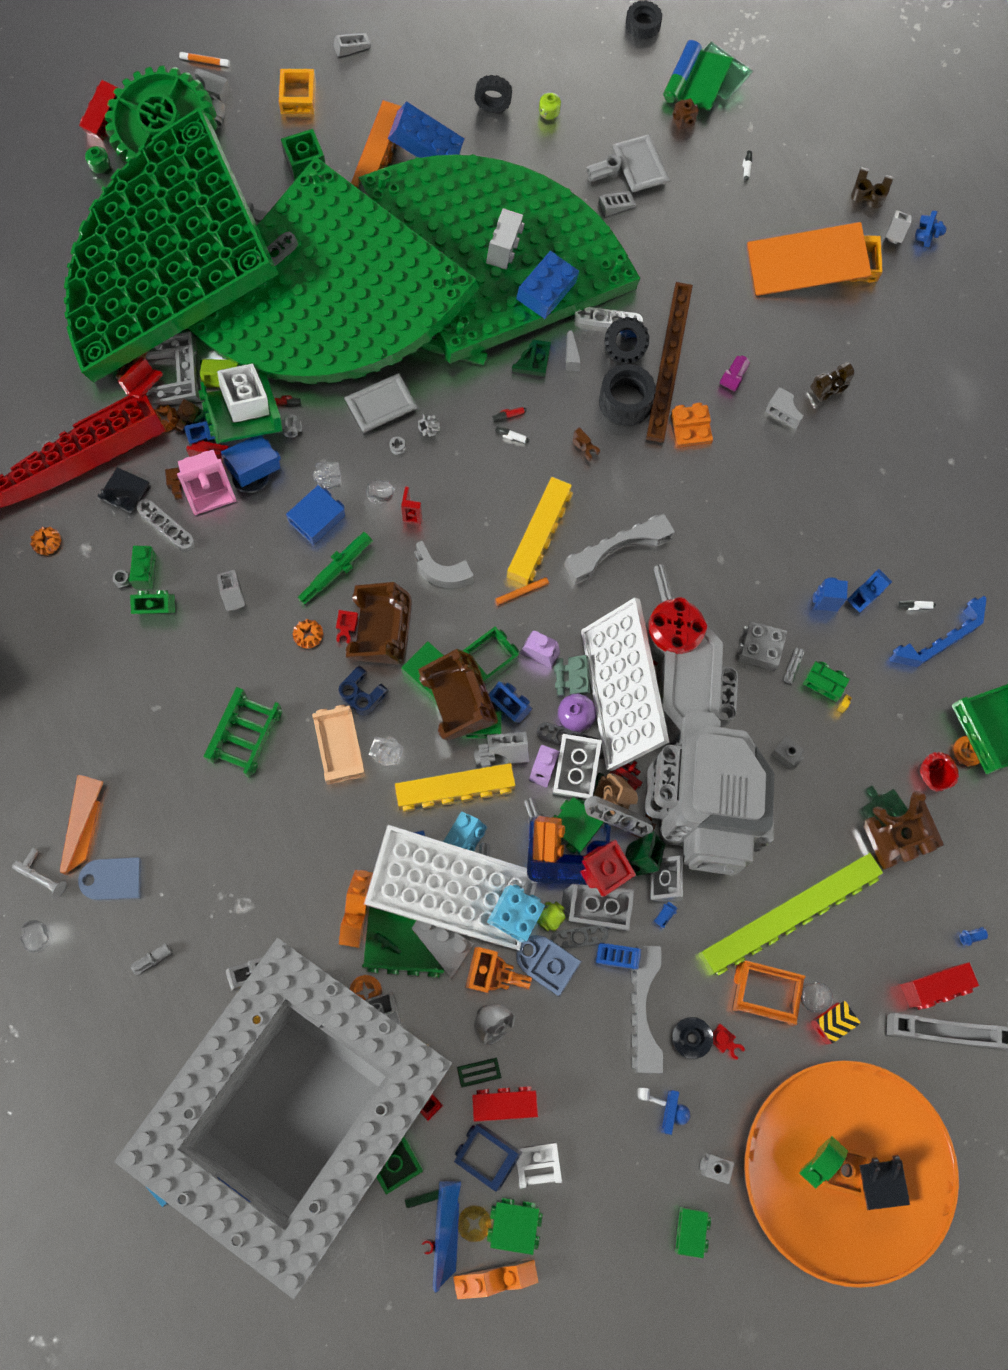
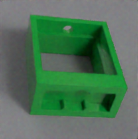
M496 626L462 650L473 655L491 640L495 639L509 655V659L488 675L478 664L485 685L519 660L518 648L513 643L510 644L504 631L498 630Z

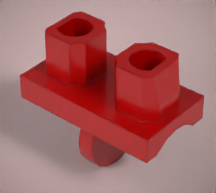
M635 760L632 764L627 763L623 765L628 769L627 771L619 767L609 773L619 775L627 780L635 791L643 784L641 780L631 774L632 772L639 776L641 773L640 770L635 768L638 763Z

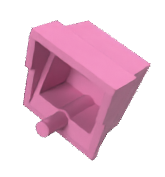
M214 450L205 451L177 461L180 469L177 475L194 516L236 502L221 459L217 460Z

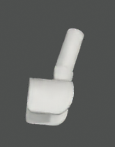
M638 1088L639 1099L653 1101L663 1106L666 1105L665 1100L650 1096V1089Z

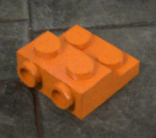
M699 402L693 404L692 407L678 405L672 409L670 417L677 448L712 444L713 437L708 405H703Z

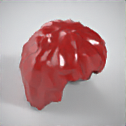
M933 752L921 764V777L933 791L947 790L957 784L959 777L958 768L948 754Z

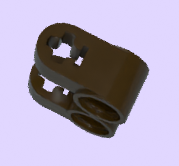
M861 167L851 197L857 203L867 201L871 207L880 208L887 198L894 177L885 175L882 183H877L873 186L872 182L867 179L869 169Z
M845 362L829 375L822 373L816 376L810 388L819 402L829 399L833 394L837 395L845 391L850 386V382L854 377V368L849 362Z

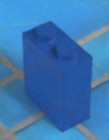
M261 435L251 437L221 451L224 466L241 487L280 469L279 461L281 457L276 450L274 451L271 448L270 442Z
M319 485L286 513L288 522L313 545L346 515L344 511L345 506L339 500L335 501L332 498V494L326 488L322 489Z

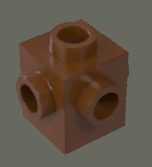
M692 99L681 100L676 103L673 118L679 130L695 125L698 107L693 103Z

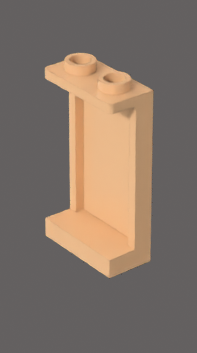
M338 705L332 710H317L316 713L312 714L327 785L366 777L351 707Z

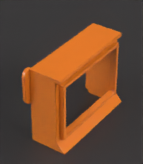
M745 960L736 966L734 983L737 984L732 1010L763 1016L795 1026L797 1025L800 1000L806 976ZM749 969L796 981L790 1013L743 1001Z

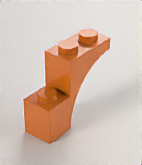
M365 870L354 871L347 891L345 914L340 926L339 945L359 948L367 905H364L373 872Z
M534 1260L517 1261L492 1269L453 1276L457 1299L489 1297L505 1290L523 1289L539 1283Z

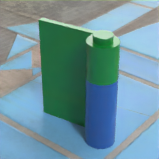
M688 40L663 92L665 100L669 103H678L681 100L691 98L699 109L710 111L734 58L703 51L700 43L695 40Z

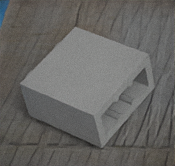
M750 621L747 627L744 626L741 634L744 640L743 644L740 643L738 646L737 654L740 655L738 661L775 671L780 663L787 631Z

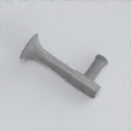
M32 848L23 863L19 861L14 862L12 868L49 888L52 891L53 899L59 898L66 888V880L59 883L54 882L30 868L40 853Z

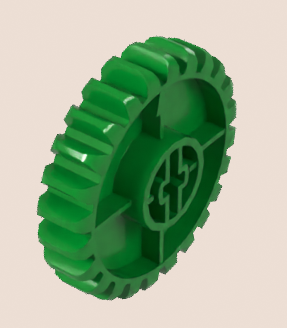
M160 65L157 72H154L151 66L146 67L145 75H141L139 71L133 73V81L125 78L122 81L124 89L115 88L113 92L117 99H110L107 105L111 108V111L105 113V119L108 122L105 128L106 133L110 137L109 142L124 163H127L126 160L130 156L133 158L139 152L138 148L142 145L147 146L152 141L151 138L199 107L210 120L214 131L217 130V123L215 121L216 110L209 93L204 89L202 83L199 80H194L188 72L181 74L179 68L176 67L171 68L168 73L165 65Z

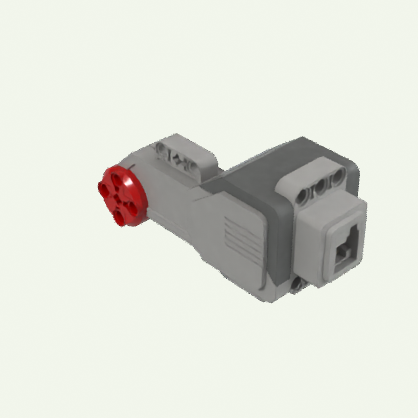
M677 597L660 603L645 624L653 665L657 666L656 679L670 745L665 746L648 767L645 812L652 818L660 819L659 835L665 844L684 847L683 865L689 866L691 870L737 875L753 862V852L761 851L774 841L773 806L775 773L747 731L722 728L727 726L736 716L738 673L734 668L722 666L723 642L707 625L699 609L685 598ZM724 676L728 677L730 681H726ZM721 712L726 713L728 718H725ZM664 753L669 754V758H666ZM652 803L659 805L660 810L654 809Z

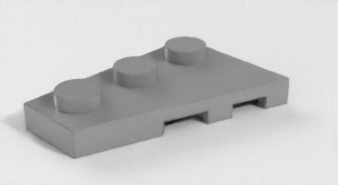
M416 921L412 927V930L452 979L474 944L456 932L424 922Z

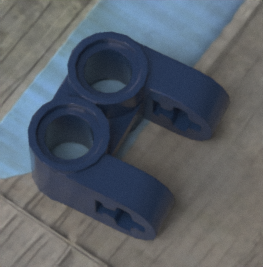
M358 666L340 684L338 690L343 702L350 705L357 714L366 716L386 697L389 689L383 684H379L370 694L362 691L358 685L364 680L368 672L363 667ZM347 689L354 690L351 695H345L344 692ZM361 701L368 702L366 707L358 706Z

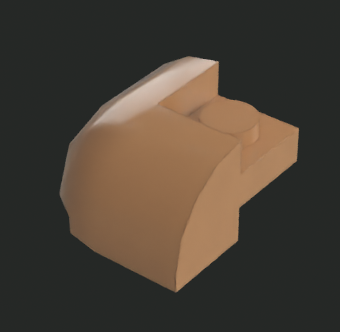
M608 774L605 777H601L594 796L628 810L630 804H637L638 802L636 791L624 778L616 774Z

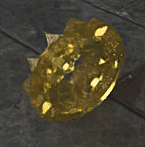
M480 1206L465 1208L460 1213L458 1221V1231L462 1238L469 1242H480L487 1237L488 1228H491V1219L488 1212ZM480 1216L481 1218L479 1219L478 1225L480 1226L481 1231L479 1229L473 1228L468 1232L470 1222L467 1219V1217L472 1220H475L476 1218L478 1219V1217Z

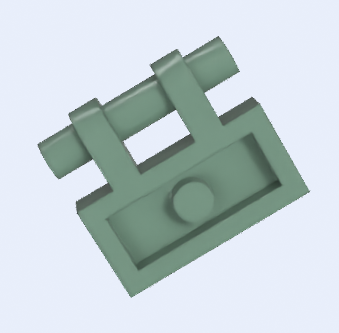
M588 656L568 657V665H564L563 658H557L556 666H554V672L557 676V682H555L557 696H565V689H570V695L590 694ZM569 672V681L565 682L564 673Z

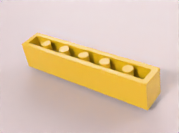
M551 477L507 570V578L524 585H528L530 580H534L537 573L535 568L537 564L541 565L544 558L542 553L544 549L548 550L552 540L550 536L552 533H556L559 525L557 521L559 517L562 518L566 510L564 506L572 498L571 484Z
M508 763L395 783L399 810L410 812L414 811L416 807L423 806V809L434 807V804L438 803L450 805L455 800L467 802L473 800V797L489 798L495 793L507 795L512 793V790H515V781L512 765Z

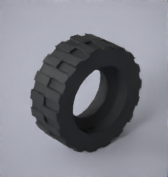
M640 0L630 5L625 22L629 34L638 39L656 36L660 31L663 14L657 4L647 0ZM641 15L648 16L652 19V22L650 24H641L636 21V17Z
M486 75L476 83L474 100L481 109L491 113H500L508 109L511 104L512 86L503 77ZM496 91L502 96L490 97L485 92Z

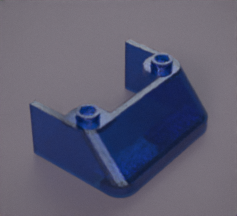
M529 817L527 847L528 878L533 882L587 885L580 872L586 869L582 863L585 855L563 854L554 863L533 860L534 819ZM604 822L603 841L595 840L590 842L587 846V854L597 847L605 846L610 842V824Z

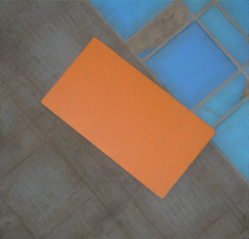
M861 222L747 242L756 296L871 277Z

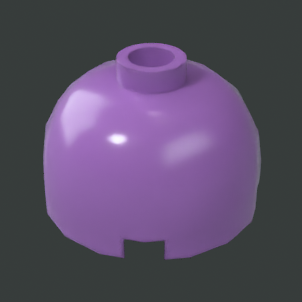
M571 694L560 702L558 718L565 728L579 733L584 732L596 720V708L593 701L587 696Z

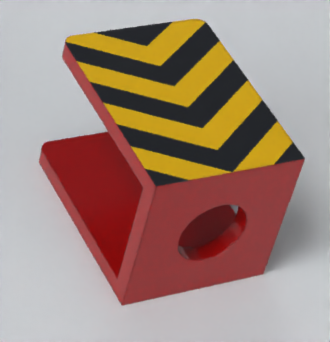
M842 1001L831 1006L810 1021V1023L827 1045L833 1044L857 1027L860 1021L847 1002Z

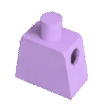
M533 630L524 643L520 654L552 669L560 654V649L556 640Z
M541 745L529 781L547 788L560 751Z

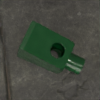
M655 831L631 842L627 846L625 856L634 870L635 876L660 870L666 844Z

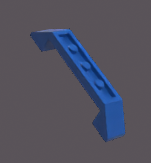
M983 596L980 599L975 597L967 603L968 607L963 611L969 618V620L961 625L963 628L959 630L953 629L946 634L948 637L944 640L942 638L937 639L932 643L933 647L930 649L925 647L917 653L910 643L905 647L900 645L893 650L894 654L889 659L891 662L914 667L921 666L978 629L984 623L987 598Z

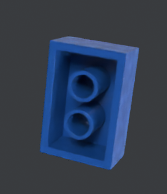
M550 251L519 286L516 299L546 319L575 285L579 270Z

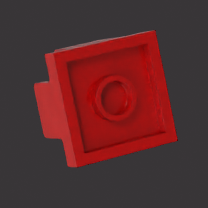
M612 840L605 846L597 847L585 855L582 863L586 869L580 871L589 888H597L601 896L608 895L636 875L616 840Z

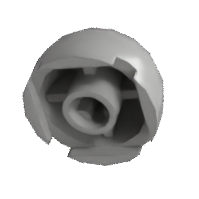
M498 1003L488 1006L484 1005L477 1012L478 1015L474 1023L475 1032L484 1045H486V1042L492 1045L507 1034L504 1030L508 1026L513 1027L516 1017L504 1005Z

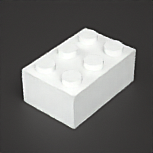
M253 364L217 371L220 390L233 423L269 415L267 396Z
M568 734L562 735L553 794L581 799L593 796L602 740Z

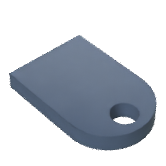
M141 858L99 859L89 862L82 868L79 874L78 884L81 892L86 897L97 901L140 899ZM89 875H93L94 883L90 886H86L84 882L85 878Z
M541 935L529 936L527 942L521 943L520 950H517L516 954L517 963L521 970L557 996H561L582 963L581 960L549 938ZM527 944H531L534 948L531 956H527L524 953V947Z

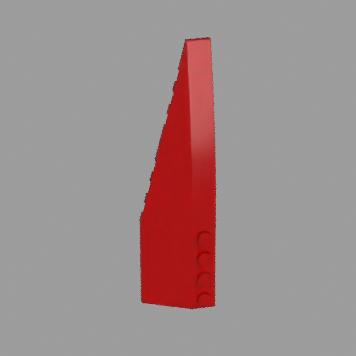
M146 394L142 398L128 395L72 425L74 428L68 433L63 431L59 434L60 438L55 442H47L39 453L34 451L12 466L10 473L5 476L1 474L0 508L52 489L103 463L111 461L120 454H125L130 449L144 444L145 441L153 437L159 436L165 429Z

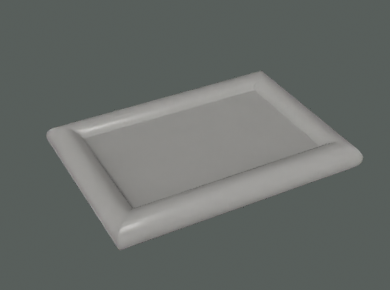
M650 134L612 145L615 154L621 158V168L632 193L670 182V178Z
M399 373L344 397L363 433L418 409Z

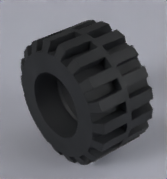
M621 317L612 322L608 327L604 339L605 349L614 361L621 364H632L637 362L646 353L650 338L648 329L637 318ZM623 330H630L637 336V345L631 351H622L617 346L616 338Z

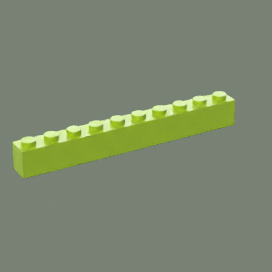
M868 853L700 952L699 956L710 974L717 973L719 976L729 970L727 968L729 964L734 963L736 966L746 960L744 957L746 954L751 952L753 956L763 950L761 947L763 944L768 942L771 945L780 940L778 935L783 932L788 935L796 930L795 925L800 922L802 925H805L812 921V915L818 912L819 915H822L830 910L828 906L832 903H835L837 906L847 900L845 896L849 893L854 896L863 890L861 886L868 883L871 886L880 880L878 876L883 874L871 853Z

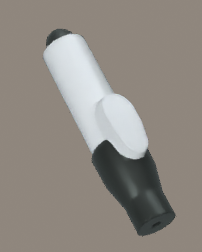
M751 150L747 151V155L743 159V178L746 181L750 179L753 159Z
M496 427L495 431L502 434L506 439H515L523 443L529 442V438L525 435L507 428Z
M908 600L899 601L898 604L899 607L908 608V610L933 609L936 607V604L932 601Z

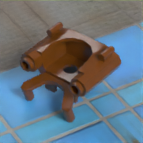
M919 791L913 792L909 809L900 817L889 816L886 810L881 807L873 808V813L886 825L885 827L881 826L879 819H876L875 816L864 820L865 824L863 826L882 870L897 865L901 861L913 860L921 854L933 852L937 848L944 846L926 805V795ZM904 827L912 831L910 839L902 837L901 830Z

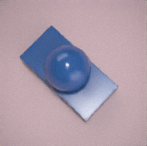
M668 1091L661 1129L662 1133L672 1135L674 1123L685 1125L690 1120L691 1113L686 1105L677 1104L678 1091Z

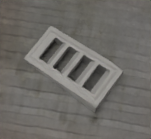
M366 33L335 35L333 46L338 57L370 48L371 43Z
M630 191L599 196L598 204L604 217L636 207Z
M569 330L566 339L565 370L579 372L581 360L573 332Z

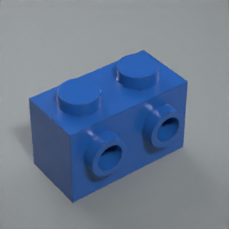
M833 577L824 579L813 594L815 610L838 612L847 600L848 581L838 580Z
M499 681L490 691V699L514 722L521 723L533 709L529 705L530 701L523 695L519 696L515 692L517 689L509 682L506 684Z

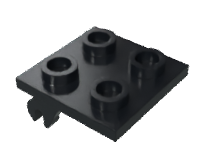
M117 467L104 489H101V494L98 493L97 498L132 514L150 482Z
M893 1155L891 1161L879 1162L876 1157L872 1158L869 1164L859 1165L867 1210L910 1205L903 1163L898 1155Z

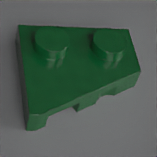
M533 340L529 344L528 349L520 355V359L516 364L512 365V372L545 377L551 342Z

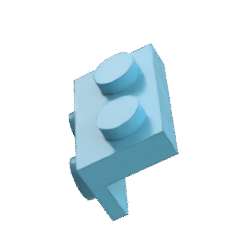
M461 811L443 842L474 852L478 842L484 836L487 826L478 818Z

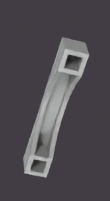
M665 514L660 516L654 515L643 524L642 522L637 523L628 531L622 530L611 539L609 537L605 538L598 545H590L583 552L569 555L565 561V568L576 585L591 578L599 563L615 550L631 545L657 547L672 540L675 531Z
M636 946L635 948L642 950L639 968L631 973V982L635 984V992H632L631 995L632 1005H635V1013H632V1026H635V1034H632V1047H635L636 1056H632V1068L636 1069V1073L661 1074L663 1073V1051L657 1045L650 1032L646 1016L648 990L654 976L662 967L661 946Z
M899 1013L887 1014V1035L1008 1050V1027L952 1022Z

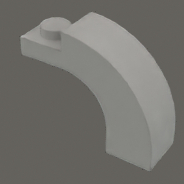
M423 541L416 543V551L414 553L418 560L417 569L429 583L445 589H457L474 583V575L466 560L452 566L439 565L431 558Z

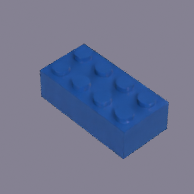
M407 101L397 111L388 136L390 141L419 158L436 155H459L465 139Z

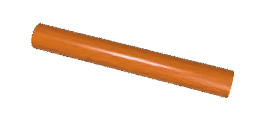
M547 577L495 598L497 605L503 604L549 584Z

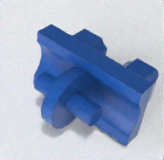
M932 211L930 216L922 215L920 218V227L926 229H917L915 240L923 241L924 247H930L933 235L934 238H939V236L946 233V226L943 225L942 221L938 222L936 219L937 211Z

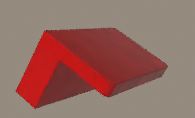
M140 357L118 382L127 395L142 398L163 374L161 371L152 369L146 358Z
M197 441L192 443L191 446H187L186 451L189 457L205 451L214 450L217 460L221 459L223 464L221 451L228 449L229 446Z
M405 486L401 504L403 521L421 524V502L411 501L409 487Z

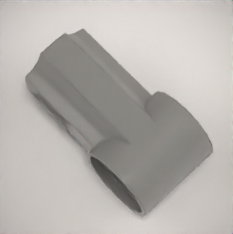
M611 154L606 160L587 166L590 181L593 182L607 176L611 178L617 177L620 174L621 158L617 154Z

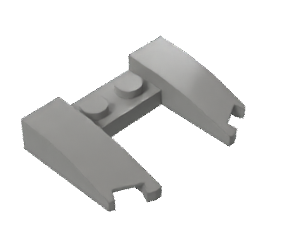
M192 332L176 334L147 353L146 359L176 358L177 383L151 387L146 393L147 396L152 395L155 399L152 401L154 406L180 405L183 399L191 403L201 402L198 392L200 386L197 383L195 361L197 344Z

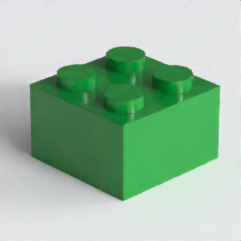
M313 129L281 138L283 153L294 179L298 178L315 156L325 163V156Z
M405 1135L376 1177L386 1195L424 1171Z

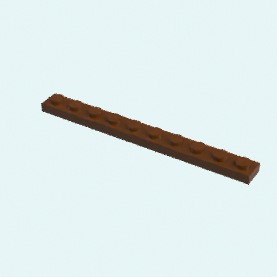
M675 283L646 440L664 443L692 293L693 285Z

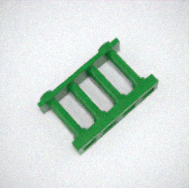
M236 687L203 756L205 760L214 764L216 759L220 758L245 768L243 773L246 777L250 778L251 774H254L257 770V761L275 722L281 718L282 708L280 704L275 702L271 709L248 700L245 691ZM245 706L269 717L263 726L240 717L238 714L240 708ZM239 724L261 733L257 743L231 734L230 729L232 725ZM229 741L252 750L249 760L246 761L223 752L221 748L224 742Z

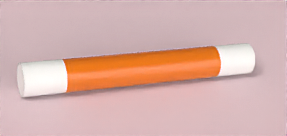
M180 52L179 55L180 59L225 67L230 66V60L185 52Z

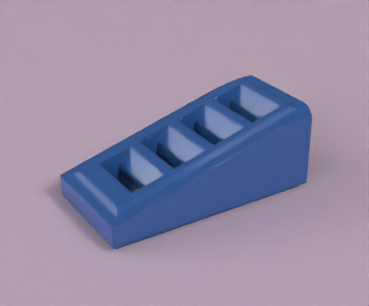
M599 943L596 962L604 966L638 970L642 949ZM630 952H631V953H632L631 964H628V962H629V956H630Z

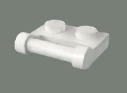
M557 1143L518 1148V1150L523 1152L516 1163L520 1189L526 1188L528 1185L541 1183H562ZM553 1166L554 1173L525 1177L524 1170Z

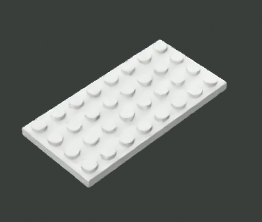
M638 598L631 599L581 630L585 655L589 658L590 683L606 770L613 771L669 743L640 599Z
M388 825L364 905L517 951L520 950L522 942L487 923L506 886H513L515 884L524 889L523 893L529 896L534 895L540 872Z

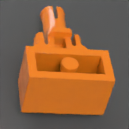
M475 947L465 988L483 993L500 988L508 990L509 986L502 984V982L526 989L530 988L531 984L521 980L531 982L532 977L505 970V968L513 970L514 966L506 964L501 957L497 956L498 952Z

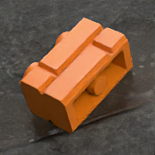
M539 816L534 820L533 860L554 863L563 856L564 845H561V837H564L565 826L562 825L561 818Z

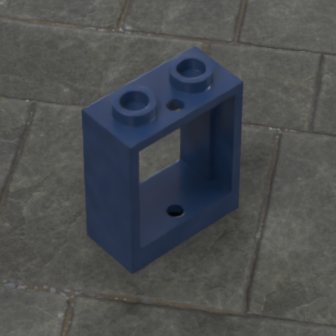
M483 1124L472 1125L466 1134L468 1137L464 1145L461 1144L455 1152L457 1157L454 1162L497 1192L502 1188L523 1152ZM479 1133L508 1153L507 1158L493 1180L464 1160Z

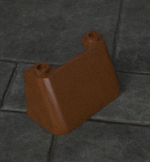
M395 582L355 585L352 599L360 608L357 639L356 642L348 643L345 650L346 658L352 661L385 664L404 663L412 605L410 594Z
M455 649L418 669L421 684L432 689L443 722L439 723L438 733L442 739L452 740L497 724V715L478 664L472 655Z

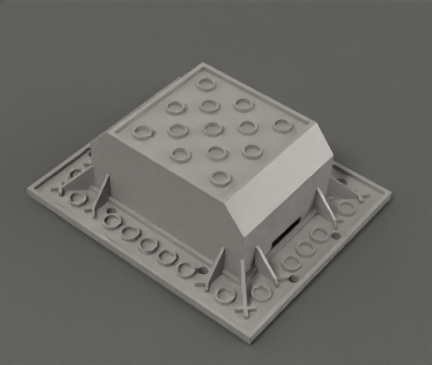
M277 938L114 1162L292 1299H295L453 1063ZM334 986L335 992L328 994V987ZM255 1016H260L261 1021L259 1024L254 1023ZM382 1024H387L388 1029L386 1032L380 1031ZM378 1106L385 1108V1112L382 1115L377 1113ZM189 1109L193 1112V1116L190 1119L186 1117V1112ZM215 1176L219 1177L221 1180H223L225 1183H227L229 1186H231L233 1189H235L237 1192H239L241 1195H243L251 1202H248L246 1199H244L242 1196H240L238 1193H236L234 1190H232L230 1187H228ZM181 1195L186 1196L184 1204L179 1201ZM315 1203L318 1205L317 1212L311 1211V1204ZM235 1236H238L241 1240L239 1245L233 1243Z

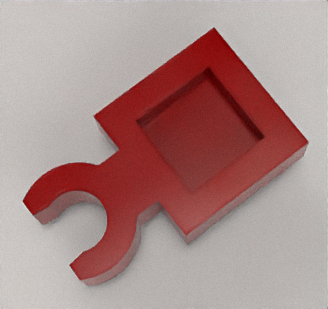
M339 610L336 629L341 630V632L336 637L338 643H341V638L344 636L347 637V644L352 642L350 631L356 632L359 615L357 612Z
M720 1023L712 1031V1045L721 1053H724L727 1049L730 1057L738 1060L734 1050L738 1048L744 1052L745 1048L741 1044L733 1042L736 1036Z

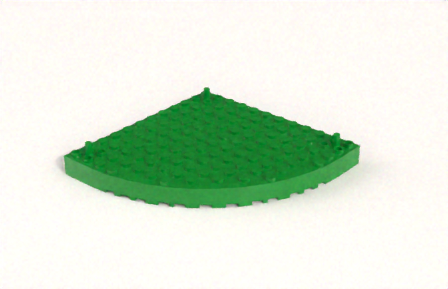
M200 107L151 138L152 141L147 146L142 145L138 148L139 152L133 158L130 156L126 160L127 164L121 170L118 168L110 177L112 181L107 187H102V194L99 199H95L88 209L90 213L87 219L82 221L78 230L80 234L77 242H74L70 252L72 258L71 262L67 264L69 271L64 283V289L66 290V297H64L66 312L64 313L68 323L66 328L81 373L93 383L278 275V271L211 122Z
M474 154L436 155L423 158L416 157L358 177L359 190L477 280L478 291L456 317L440 333L435 334L449 364L574 315L575 312L580 310L584 311L587 307H594L637 289L640 276L617 237L602 218L581 198L572 193L569 188L524 166ZM502 209L522 214V223H525L522 234L518 233L517 236L520 238L517 249L513 248L512 251L515 253L512 264L508 263L507 269L486 263L489 243L493 239V233L497 227ZM552 251L579 270L575 285L549 316L544 319L516 298L519 286L544 257Z
M315 156L257 225L266 247L285 232L294 234L298 241L295 250L275 266L278 275L186 329L224 359L233 361L239 366L253 364L257 374L258 372L265 373L267 378L285 380L291 383L293 381L306 384H317V382L334 383L340 382L343 379L359 378L373 371L378 372L381 368L403 360V357L416 352L419 347L431 341L435 334L440 333L456 317L478 291L479 286L477 280ZM288 239L286 243L290 244L291 241ZM273 250L271 257L278 256L279 250Z

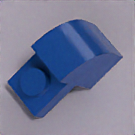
M878 569L864 584L853 592L847 601L861 613L884 592L892 581Z

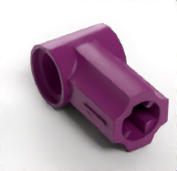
M743 355L737 356L729 370H726L719 384L736 392L743 379V375L750 365L748 358Z

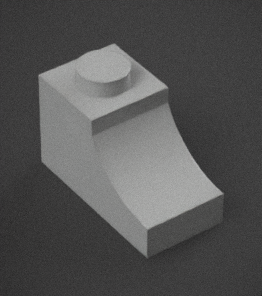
M197 68L194 73L196 80L202 83L212 100L217 99L224 103L231 91L228 79Z
M895 211L886 234L889 242L894 244L903 242L911 224V215Z
M781 387L778 388L765 411L797 429L804 416L794 405L793 399L795 395Z
M235 570L218 574L219 591L226 611L238 610L245 606Z
M526 732L487 735L489 754L502 755L511 764L529 762Z

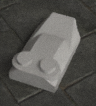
M574 881L571 886L563 890L561 903L565 908L563 913L570 922L629 931L634 889L618 887L608 895L601 896L597 888L590 889L586 882Z

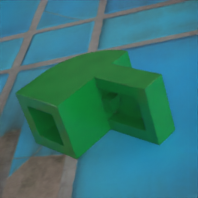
M831 1136L818 1148L815 1157L801 1168L799 1174L816 1189L825 1180L829 1181L839 1170L846 1159L848 1150Z

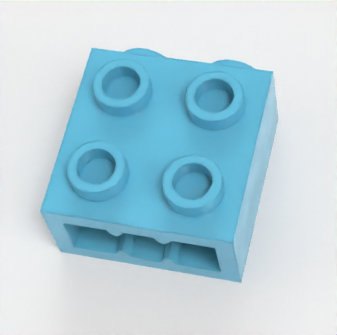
M513 884V886L505 887L487 923L519 942H527L545 905L540 903V898L523 893V888Z

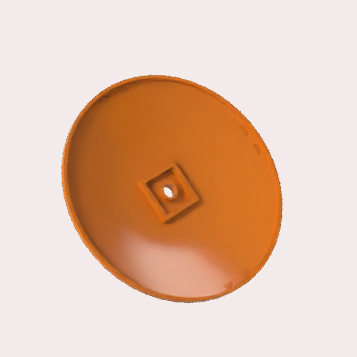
M831 1061L813 1065L793 1074L783 1081L764 1101L753 1121L746 1144V1187L752 1209L762 1230L785 1258L802 1271L820 1280L845 1287L858 1288L875 1287L899 1280L915 1271L934 1254L944 1240L952 1223L958 1201L959 1172L955 1150L947 1128L937 1111L921 1092L900 1076L884 1068L857 1061ZM833 1136L848 1150L842 1166L845 1164L850 1165L852 1173L850 1176L845 1177L842 1174L841 1166L829 1181L825 1180L815 1189L799 1172L802 1167L815 1157L818 1148ZM893 1155H898L903 1163L910 1205L867 1210L859 1165L869 1164L871 1159L876 1157L879 1162L891 1161Z

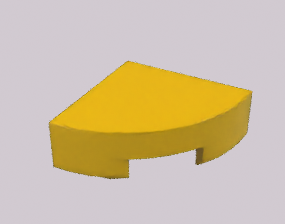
M844 694L837 711L844 713L848 709L852 697Z

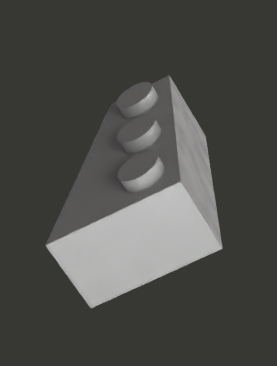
M502 209L497 227L493 233V239L489 243L487 264L507 269L508 263L512 264L515 255L512 251L513 248L517 249L520 240L517 236L518 233L522 234L525 223H522V214Z

